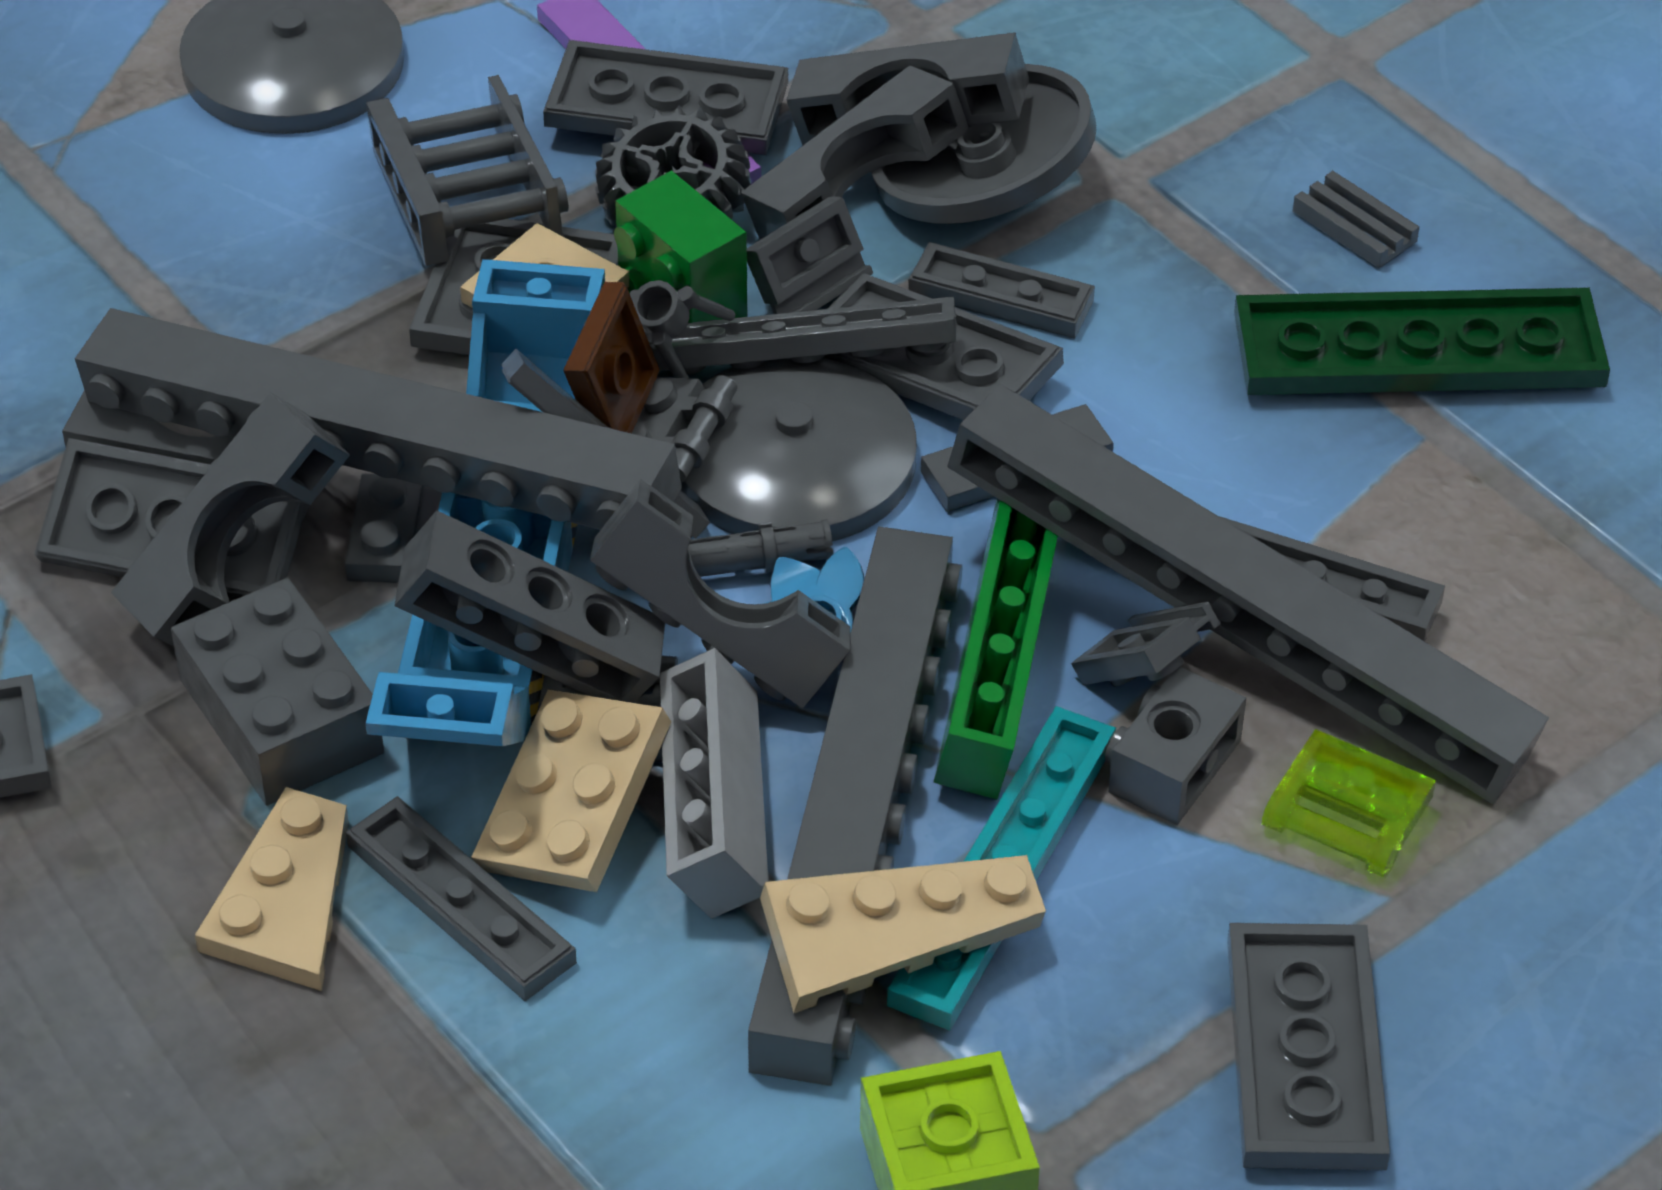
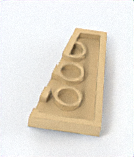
M1027 855L769 881L764 883L760 897L794 1013L816 1006L819 997L843 989L845 994L848 995L872 986L874 978L902 968H905L907 973L930 966L933 963L934 957L956 949L967 953L1038 928L1046 912Z

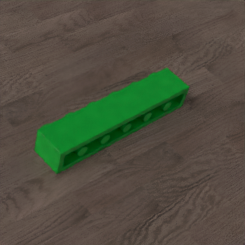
M998 498L995 503L933 781L936 784L993 799H998L1014 751L1058 535Z

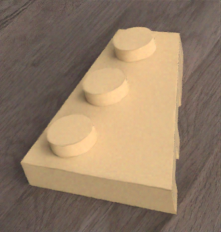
M286 787L196 932L195 939L198 952L322 991L325 975L324 959L327 942H330L333 925L332 909L336 886H339L346 843V831L349 824L347 805Z

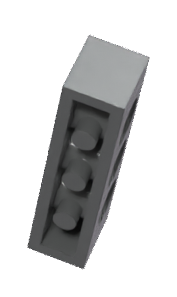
M437 510L406 545L394 604L395 607L588 696L635 703L659 678L665 622L659 619L653 612Z

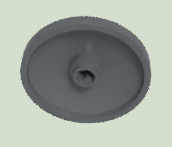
M211 0L194 15L185 28L180 43V62L184 84L189 94L210 115L246 130L274 134H292L330 128L350 121L367 112L366 102L384 99L397 83L403 69L404 50L399 21L383 0Z
M1025 64L1029 82L1019 120L969 125L967 132L929 161L897 162L871 171L880 197L888 207L902 216L921 222L937 224L983 220L1013 211L1037 200L1065 181L1081 165L1092 148L1097 128L1095 114L1087 91L1077 79L1061 70L1043 65Z
M790 358L766 360L764 364L750 369L731 367L716 374L702 384L704 389H710L715 378L722 375L731 378L738 387L731 400L733 410L725 425L715 428L708 440L710 450L705 460L698 468H692L686 480L681 482V491L697 503L709 522L731 534L758 530V524L771 522L772 527L776 528L828 519L833 542L873 526L886 517L907 493L916 467L917 441L914 422L898 395L885 383L866 371L828 358H822L811 363H796L791 361Z

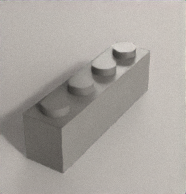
M716 648L660 673L661 707L671 720V725L662 743L667 877L711 919L760 898L764 883L768 882L758 695L752 685Z

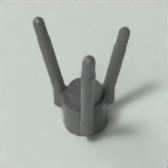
M658 280L648 282L641 286L639 290L630 292L642 326L651 334L652 343L661 352L674 378H689L671 343L672 338L680 335L685 330L690 318V309L695 308L727 321H732L735 318L733 310L697 295L689 286L676 291L669 283Z

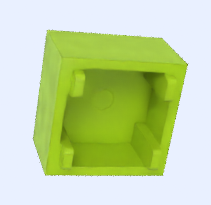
M1001 1051L861 1078L860 1131L878 1190H1038L1040 1166Z

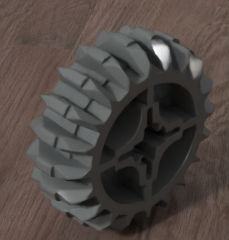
M680 105L671 115H663L655 108L653 118L644 121L634 116L631 130L615 128L614 142L602 144V159L596 162L595 176L598 186L595 189L599 204H602L605 217L610 221L611 226H616L615 200L634 191L635 189L632 186L640 188L671 170L731 220L733 219V213L744 211L745 202L741 192L751 185V177L748 170L750 169L748 152L744 151L741 138L737 135L736 130L727 129V125L724 124L721 116L708 120V116L705 115L702 108L688 116ZM703 162L709 164L714 169L705 167Z

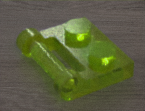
M1315 729L1271 795L1263 813L1262 825L1279 833L1289 829L1366 863V871L1386 878L1394 866L1400 849L1433 798L1436 780ZM1303 797L1381 832L1377 838H1374L1302 807L1298 803Z

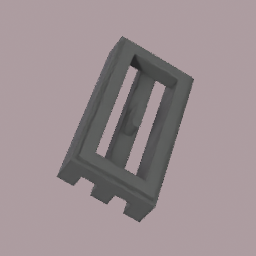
M1335 171L1325 175L1324 184L1316 181L1310 185L1309 195L1301 191L1294 196V213L1377 268L1385 265L1418 240L1420 228L1418 225Z

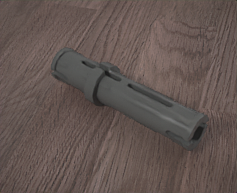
M828 519L773 528L771 522L758 524V530L691 539L689 552L694 568L700 577L763 568L766 574L773 573L776 560L779 557H787L801 562L828 560L833 555L832 547L830 548L833 543Z

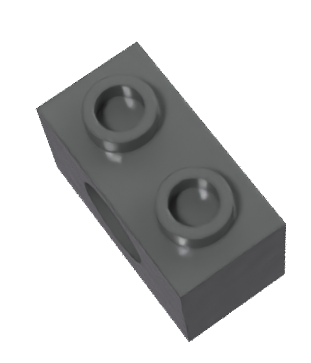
M1182 667L1172 672L1161 687L1156 684L1151 686L1141 702L1138 717L1129 728L1121 726L1115 732L1107 747L1105 761L1111 764L1108 792L1178 825L1240 743L1246 697Z

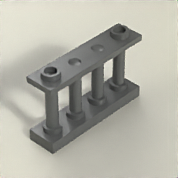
M499 75L488 77L491 105L408 122L407 117H397L389 98L366 102L373 152L426 266L449 261L446 238L454 236L456 229L538 212L546 228L563 236L560 213L568 212L569 209L565 185L561 177L553 179L524 124L522 106L518 95L508 94ZM495 128L497 132L494 135L427 149H421V146L418 144ZM506 155H509L512 161L435 178L433 173L427 174V172ZM522 183L526 188V191L449 207L447 201L441 202L442 200Z

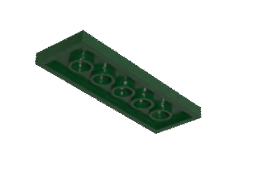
M1590 287L1236 295L1234 315L1247 395L1607 387L1610 366Z

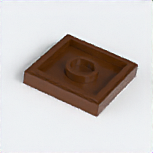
M604 282L563 371L575 400L608 428L632 434L660 369L625 283Z

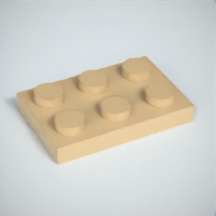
M547 690L471 856L472 860L488 873L597 892L671 725V720L664 709L650 705Z

